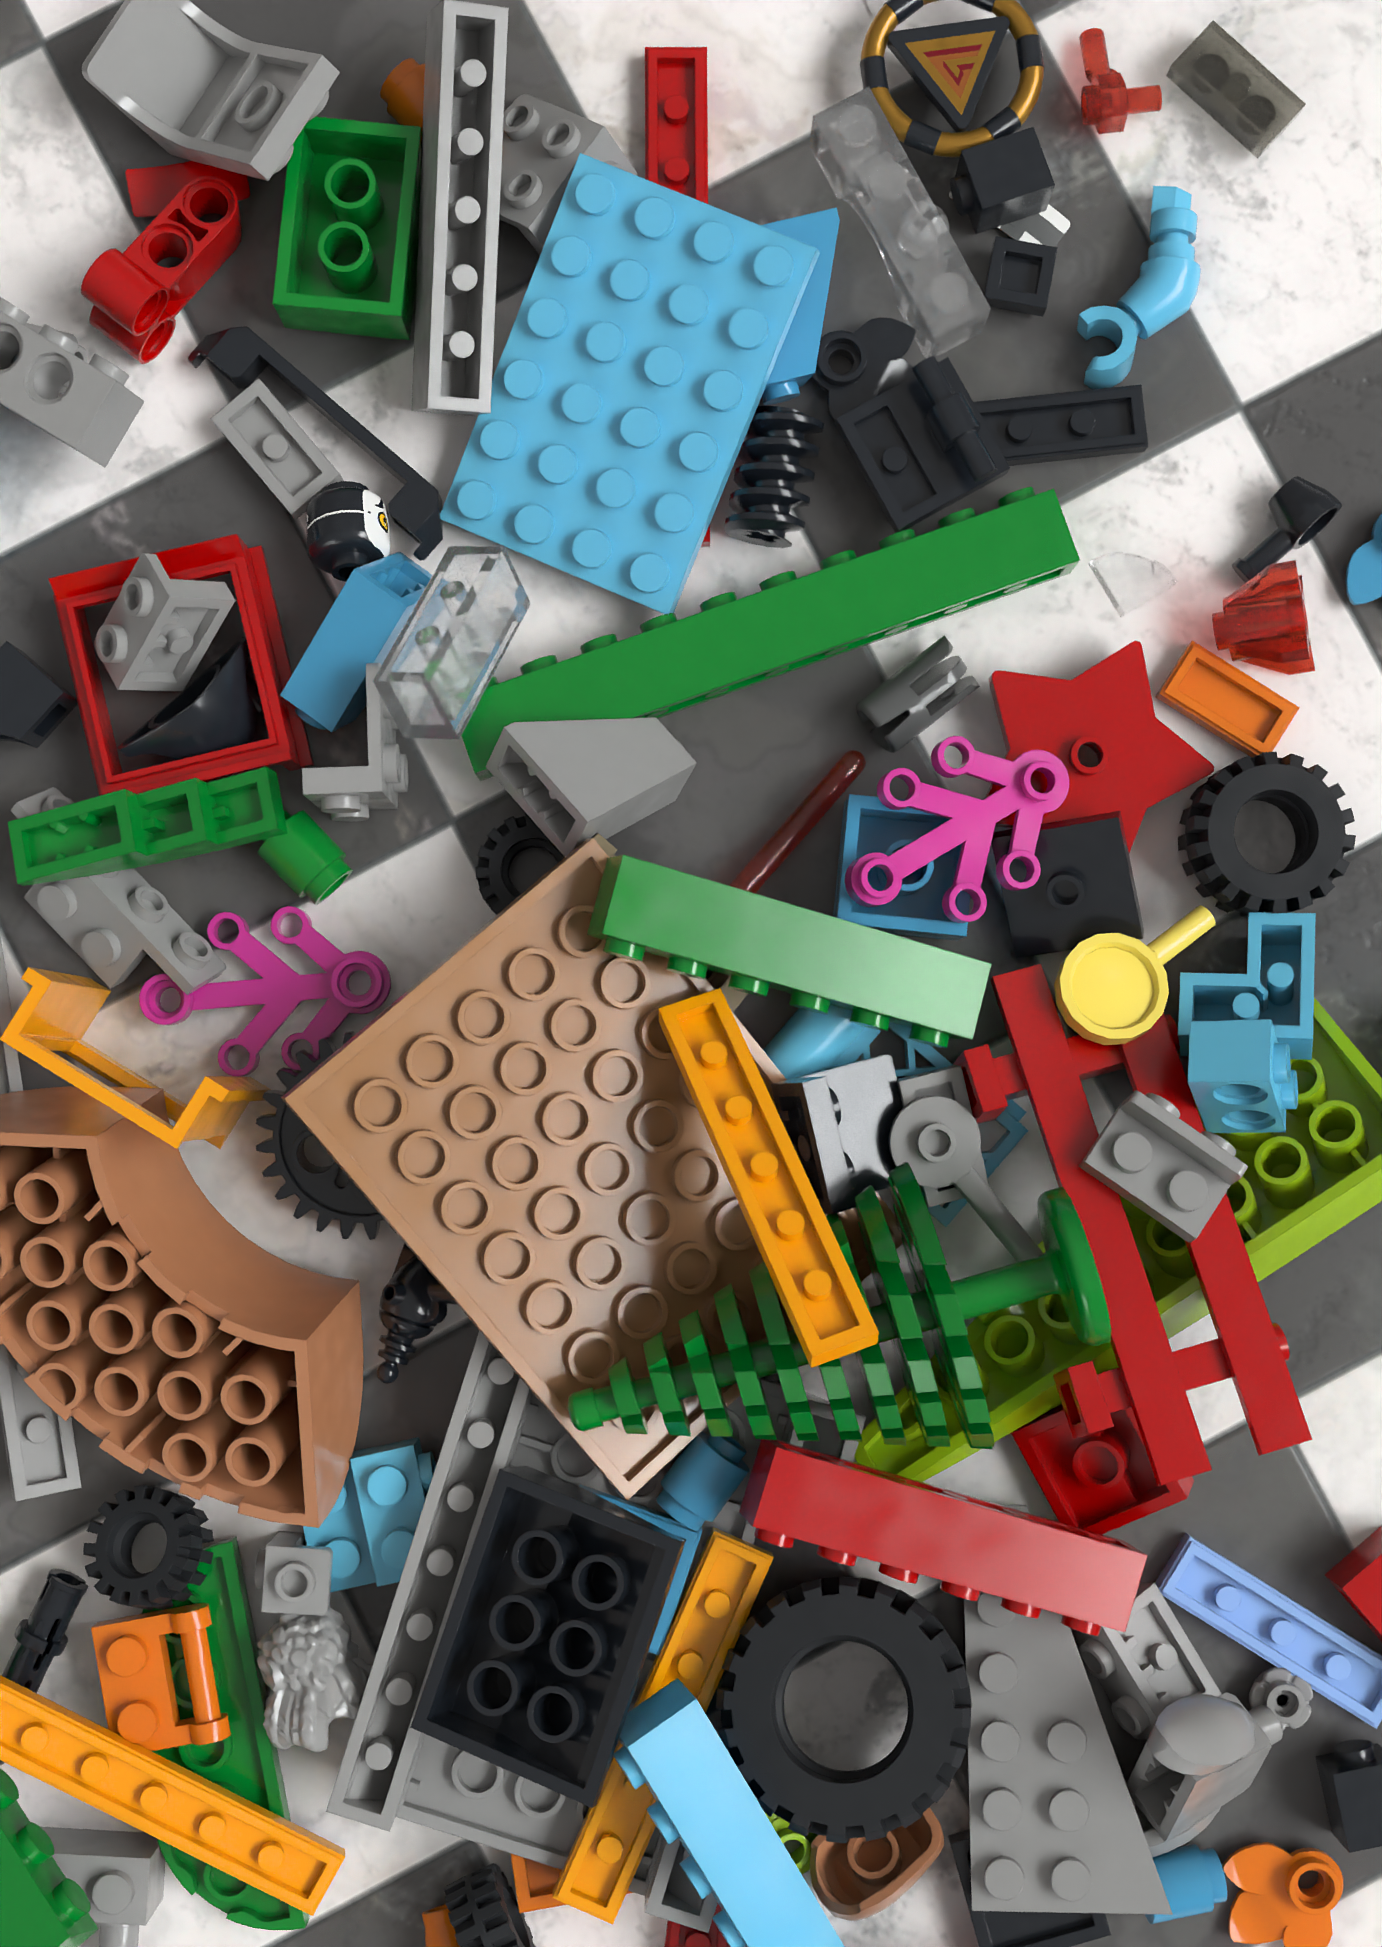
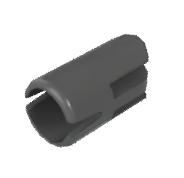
M945 635L856 705V711L861 722L865 723L869 719L873 722L875 727L870 731L871 736L890 753L899 751L980 687L973 676L960 679L966 673L967 666L959 656L943 660L953 649Z

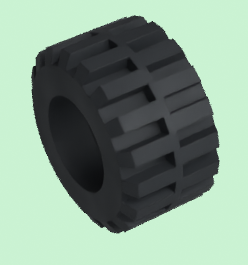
M1262 752L1255 757L1250 758V756H1246L1231 763L1208 777L1206 783L1197 787L1189 798L1193 801L1191 806L1183 810L1179 824L1186 825L1185 834L1178 837V851H1187L1189 861L1182 864L1186 876L1195 874L1200 882L1195 889L1203 898L1213 896L1218 900L1215 907L1227 913L1236 910L1241 912L1240 917L1248 918L1249 912H1271L1272 914L1289 913L1312 905L1313 900L1326 896L1335 888L1332 883L1333 879L1344 876L1350 864L1343 859L1344 853L1354 850L1356 835H1347L1345 825L1355 820L1352 808L1342 811L1340 809L1337 799L1346 794L1339 783L1328 787L1322 781L1328 774L1325 769L1318 764L1306 768L1302 766L1304 757L1295 754L1277 758V752ZM1259 800L1276 806L1288 817L1295 833L1294 853L1289 864L1280 872L1267 873L1254 868L1242 857L1236 846L1234 837L1235 820L1241 807L1249 801Z

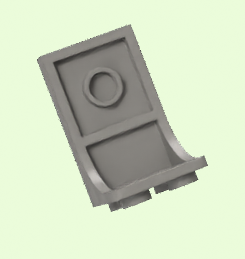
M125 0L82 64L84 78L170 155L269 181L273 174L280 171L288 163L293 154L294 141L308 120L313 119L323 110L329 99L328 90L340 73L322 54L257 43L243 38L213 20L189 0Z

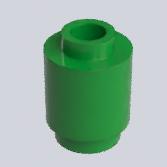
M284 810L288 833L263 839L264 843L259 848L258 855L299 898L307 896L315 905H318L334 893L347 880L353 870L344 862L346 853L304 810L297 812L293 816L287 810Z

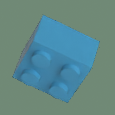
M849 794L843 807L833 917L894 935L954 941L966 937L968 922H953L945 915L942 907L943 896L953 885L963 843L903 878L898 895L886 904L876 907L859 905L851 899L845 888L847 868L855 859L875 852L889 856L949 819L909 807L892 810L884 806L878 797ZM872 867L868 872V882L875 890L882 891L886 886L887 876L881 868ZM960 891L956 896L955 904L959 912L964 915L969 914L970 894Z

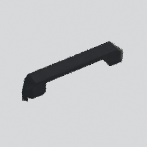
M249 327L229 328L207 335L190 353L188 362L194 368L199 367L206 359L238 389L248 388L262 371L268 367L404 484L401 490L388 503V509L393 522L420 544L413 553L415 558L420 561L425 560L443 540V521L440 517L442 499L438 490Z

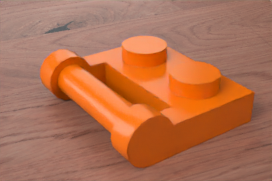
M198 1603L100 1621L91 1627L108 1730L150 1751L188 1744H210L226 1739L231 1735L228 1714L220 1712L206 1630V1627L212 1625L209 1603ZM169 1633L180 1634L194 1712L193 1718L180 1720L166 1634Z

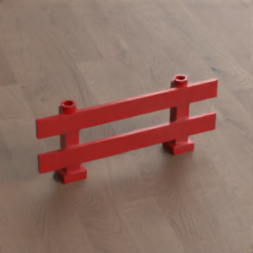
M1041 964L993 976L990 982L1014 1053L992 1058L989 1045L986 1044L964 1050L953 1065H959L962 1068L972 1114L977 1124L995 1120L1008 1107L1007 1101L1029 1096L1058 1187H1064L1070 1196L1081 1220L1095 1260L1109 1313L1112 1331L1110 1343L1119 1367L1097 1374L1093 1361L1066 1368L1053 1375L1073 1439L1114 1427L1110 1414L1132 1408L1158 1486L1211 1471L1212 1468L1186 1391L1232 1378L1258 1456L1313 1440L1285 1362L1289 1360L1290 1356L1287 1339L1281 1327L1277 1323L1271 1322L1227 1193H1225L1197 1239L1190 1243L1185 1240L1218 1338L1172 1352L1119 1194L1079 1167L1099 1136L1081 1080L1126 1068L1133 1092L1136 1090L1144 1095L1146 1093H1153L1165 1098L1179 1110V1119L1200 1133L1205 1131L1177 1053L1180 1049L1178 1028L1172 1016L1169 1014L1164 1015L1163 1013L1143 1036L1126 1044L1102 1045L1084 1039L1080 1035L1066 1038Z

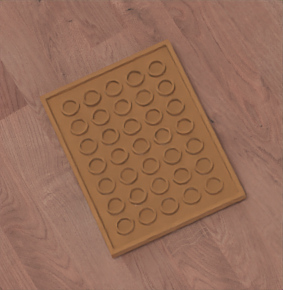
M588 838L281 1098L614 1489L628 1501L707 1427L698 1395L683 1399L691 1436L669 1435L658 1405L644 1408L648 1434H627L623 1428L621 1417L603 1422L604 1426L584 1432L579 1431L574 1427L567 1409L569 1395L593 1387L595 1390L611 1385L608 1368L625 1356H627L631 1365L632 1375L635 1377V1380L650 1376L643 1343L659 1332L663 1334L673 1366L689 1362L678 1321L697 1309L712 1355L728 1351L715 1305L714 1294L732 1283L749 1341L753 1342L766 1338V1331L749 1274L751 1269L764 1260L659 1023L658 1008L715 989L706 978L697 979L666 970L669 958L644 952L642 962L621 958L603 952L606 940L587 935L607 858H609L594 838ZM732 1012L775 1105L771 1084L787 1079ZM875 1192L895 1247L898 1249L902 1245V1236L897 1225L896 1216L879 1194ZM855 1208L839 1212L837 1215L844 1227L854 1264L862 1282L871 1274L858 1225L859 1220ZM776 1290L787 1330H794ZM737 1383L721 1388L727 1407L741 1395Z

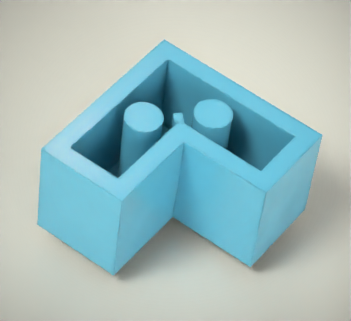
M1249 912L1247 974L1180 972L1178 1039L1181 1056H1189L1190 1021L1271 1019L1278 1043L1289 1044L1290 1059L1312 1060L1316 913L1271 914V912Z

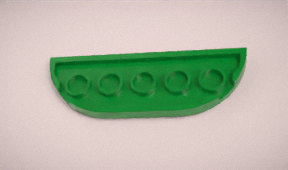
M236 1536L221 1540L202 1549L213 1553L211 1564L199 1562L197 1571L206 1575L201 1586L188 1583L187 1588L193 1595L184 1602L172 1599L174 1607H171L209 1603L212 1625L206 1627L220 1712L228 1714L231 1735L226 1739L210 1744H188L152 1752L291 1821L278 1751L276 1747L272 1746L263 1725L267 1693L263 1676L257 1663L259 1651ZM153 1608V1610L143 1609V1611H142L141 1614H143V1613H148V1612L159 1611V1610H162V1609H157V1608ZM169 1633L166 1634L180 1720L193 1718L194 1712L180 1634ZM157 1839L164 1859L181 1885L191 1895L196 1892L208 1903L227 1913L226 1919L248 1927L265 1930L306 1928L310 1919L309 1914Z

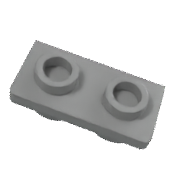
M142 553L129 577L124 582L122 590L105 622L99 628L94 640V648L117 690L183 691L236 600L225 582L170 579L156 554Z
M1135 1090L1120 1103L1079 1167L1190 1243L1197 1239L1229 1187L1242 1178L1248 1166L1235 1157V1148L1225 1139L1208 1131L1200 1133L1179 1119L1180 1112L1171 1102L1153 1093H1146L1144 1095Z
M1155 1582L1139 1584L1125 1633L1102 1626L1099 1636H1095L1070 1628L1074 1640L1079 1647L1078 1651L1084 1667L1099 1680L1111 1700V1709L1116 1721L1135 1739H1148L1157 1717L1168 1705L1178 1699L1193 1694H1207L1216 1697L1221 1695L1220 1690Z

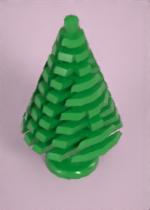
M903 1162L888 1172L890 1194L894 1201L893 1208L902 1236L901 1240L908 1266L915 1281L914 1287L916 1292L911 1294L909 1292L899 1265L900 1260L872 1185L854 1197L857 1206L855 1212L859 1220L858 1225L881 1304L869 1307L842 1222L839 1220L837 1213L826 1216L879 1331L876 1345L855 1352L870 1404L884 1444L906 1446L901 1417L887 1366L879 1343L891 1340L925 1442L928 1446L950 1447L949 1434L945 1426L947 1425L937 1392L936 1380L922 1340V1332L929 1331L948 1394L967 1443L971 1448L993 1449L994 1437L989 1424L991 1420L987 1402L982 1391L983 1386L975 1356L966 1336L968 1331L964 1320L1052 1294H1059L1070 1324L1080 1341L1091 1346L1111 1342L1112 1331L1109 1313L1095 1260L1081 1220L1070 1196L1064 1187H1058L1043 1192L1037 1201L1038 1220L1046 1251L1044 1254L951 1282L945 1267L947 1263L921 1189L909 1163ZM763 1261L751 1269L749 1274L766 1331V1338L753 1342L749 1341L732 1283L714 1294L715 1305L728 1351L712 1355L697 1309L678 1321L689 1362L673 1366L663 1334L659 1332L643 1343L650 1376L635 1380V1377L632 1375L631 1365L627 1356H625L608 1368L611 1385L595 1390L593 1387L569 1395L567 1409L574 1427L584 1432L604 1426L603 1422L621 1417L623 1428L627 1434H648L644 1408L658 1405L669 1435L691 1436L683 1399L698 1395L711 1436H732V1425L721 1388L737 1383L755 1439L777 1440L761 1378L778 1373L798 1441H819L798 1368L809 1364L795 1331L787 1330L775 1286L765 1262ZM837 1358L818 1365L840 1439L862 1442L840 1359Z

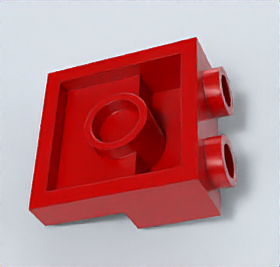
M1059 1405L1011 1432L1059 1522L1095 1533L1105 1534L1188 1498L1194 1483L1192 1476L1161 1486L1157 1485L1132 1408L1110 1414L1114 1427L1073 1439L1063 1406Z

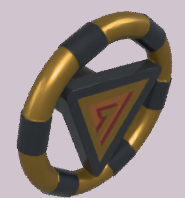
M888 0L883 4V7L871 22L866 33L861 52L860 70L864 95L874 115L889 133L904 143V145L931 156L960 157L962 150L1013 134L1021 128L1038 100L1045 66L1040 36L1031 18L1016 0H962V2L987 12H992L997 17L894 31L896 26L918 11L923 5L941 0ZM1009 29L1015 39L1020 70V79L1016 93L1006 108L980 128L967 131ZM886 46H888L956 133L942 132L939 129L912 120L897 106L889 93L884 60Z

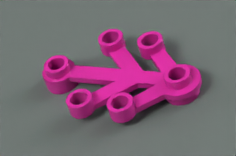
M951 736L937 743L931 753V762L938 774L946 778H955L966 774L1003 787L983 800L922 783L918 776L907 768H897L884 774L877 785V795L884 806L892 810L909 807L948 818L949 820L889 856L875 852L855 859L849 865L845 874V888L848 895L857 904L865 907H876L886 904L898 895L903 878L963 843L953 885L945 892L942 907L945 915L956 923H967L979 919L984 914L987 906V898L981 889V883L996 822L1015 811L1008 854L1003 855L999 859L996 866V877L1004 888L1011 891H1018L1033 886L1038 881L1041 872L1040 863L1034 853L1043 815L1061 806L1069 791L1067 769L1054 754L1044 750H1031L1010 761L975 751L970 741L961 736ZM947 746H954L961 752L962 764L959 768H952L946 763L944 751ZM1034 770L1042 772L1047 778L1048 785L1044 793L1035 791L1031 785L1030 778ZM893 778L904 780L908 786V796L904 801L897 800L890 792V782ZM1013 859L1021 860L1026 866L1027 873L1022 882L1014 880L1010 875L1009 867ZM872 867L881 868L887 876V883L882 891L875 890L868 882V872ZM960 891H965L972 897L973 909L968 915L962 914L956 907L955 899Z
M286 906L276 911L271 919V931L274 937L287 945H297L327 972L299 975L249 933V926L244 918L232 912H221L215 915L208 924L207 934L210 942L219 949L233 952L258 973L262 979L208 983L191 994L186 995L167 974H158L147 980L141 988L139 1004L143 1014L150 1021L161 1025L182 1023L195 1010L265 1004L237 1038L226 1041L218 1052L220 1068L228 1075L241 1077L255 1071L260 1060L259 1052L302 1001L328 999L303 1033L290 1035L282 1045L281 1056L284 1063L293 1070L302 1071L291 1055L294 1043L302 1039L308 1041L313 1048L312 1055L319 1060L321 1058L319 1040L325 1037L330 1038L350 1013L367 1014L381 1007L390 993L391 976L387 966L380 958L365 951H354L344 954L312 927L311 919L305 911L294 906ZM296 914L302 921L301 932L295 937H286L281 931V922L287 915ZM226 920H234L239 928L238 937L231 943H223L218 936V928ZM358 971H365L371 979V986L363 995H355L349 988L350 977ZM169 988L176 989L181 997L179 1007L173 1012L165 1011L160 1003L162 993ZM237 1045L245 1047L249 1053L248 1064L240 1070L234 1069L228 1060L230 1050Z

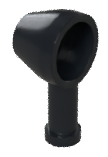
M1299 476L1285 483L1268 503L1278 529L1245 558H1239L1232 564V568L1249 587L1253 588L1260 582L1259 578L1288 552L1304 546L1316 537L1342 508V503L1332 493Z

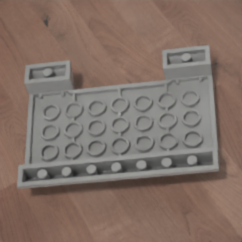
M479 1330L326 1812L388 1832L391 1830L395 1817L562 1870L589 1806L410 1728L499 1469L529 1466L576 1486L581 1484L624 1499ZM761 1378L777 1440L853 1462L859 1442L840 1439L829 1401L806 1392L819 1441H798L781 1383ZM741 1395L727 1409L733 1430L731 1437L746 1449L747 1453L742 1460L749 1467L750 1471L714 1521L709 1522L705 1520L703 1523V1531L677 1607L713 1527L751 1544L755 1540L754 1533L756 1527H753L739 1513L761 1439H755ZM855 1412L861 1434L866 1416ZM707 1426L702 1432L711 1435ZM684 1448L628 1501L668 1514L657 1503L656 1498L664 1489L660 1483ZM650 1652L647 1654L628 1712L633 1709L656 1654ZM655 1827L628 1891L645 1896V1913L709 1933L712 1917L718 1903L712 1893L703 1899L700 1898L679 1864L689 1857L680 1839L678 1838L668 1845L658 1828Z

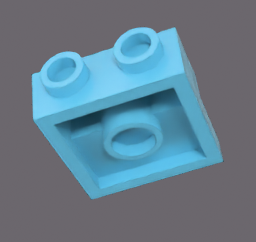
M419 1437L354 1451L350 1458L351 1463L340 1495L327 1518L319 1528L303 1526L307 1546L329 1547L333 1551L330 1593L371 1583H376L377 1587L400 1581L436 1468L433 1453H422Z

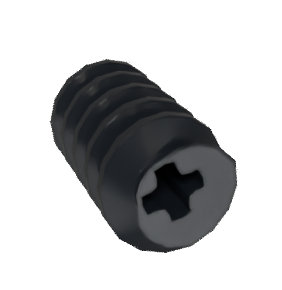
M767 405L757 407L746 434L749 439L743 442L738 457L745 464L737 467L734 472L733 481L741 489L730 494L729 506L738 514H732L725 519L724 530L729 536L766 547L788 548L792 546V543L785 539V533L804 531L806 522L789 514L790 508L809 506L810 497L795 490L794 486L795 483L812 482L815 476V472L799 465V459L818 457L820 449L816 445L803 440L804 434L823 432L824 423L792 408Z

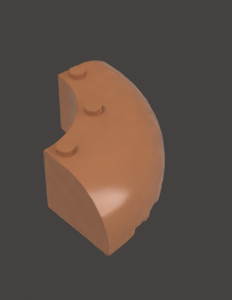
M75 1086L52 1087L0 1094V1345L4 1344L13 1358L29 1374L24 1379L25 1383L65 1421L73 1416L86 1429L103 1441L98 1446L102 1450L141 1474L148 1468L181 1485L179 1489L181 1494L196 1500H200L203 1495H207L222 1502L239 1506L237 1512L239 1514L270 1522L319 1528L334 1507L344 1485L359 1425L364 1368L360 1281L311 1272L290 1264L253 1243L226 1221L209 1202L190 1174L179 1149L169 1145ZM110 1087L170 1124L163 1088Z

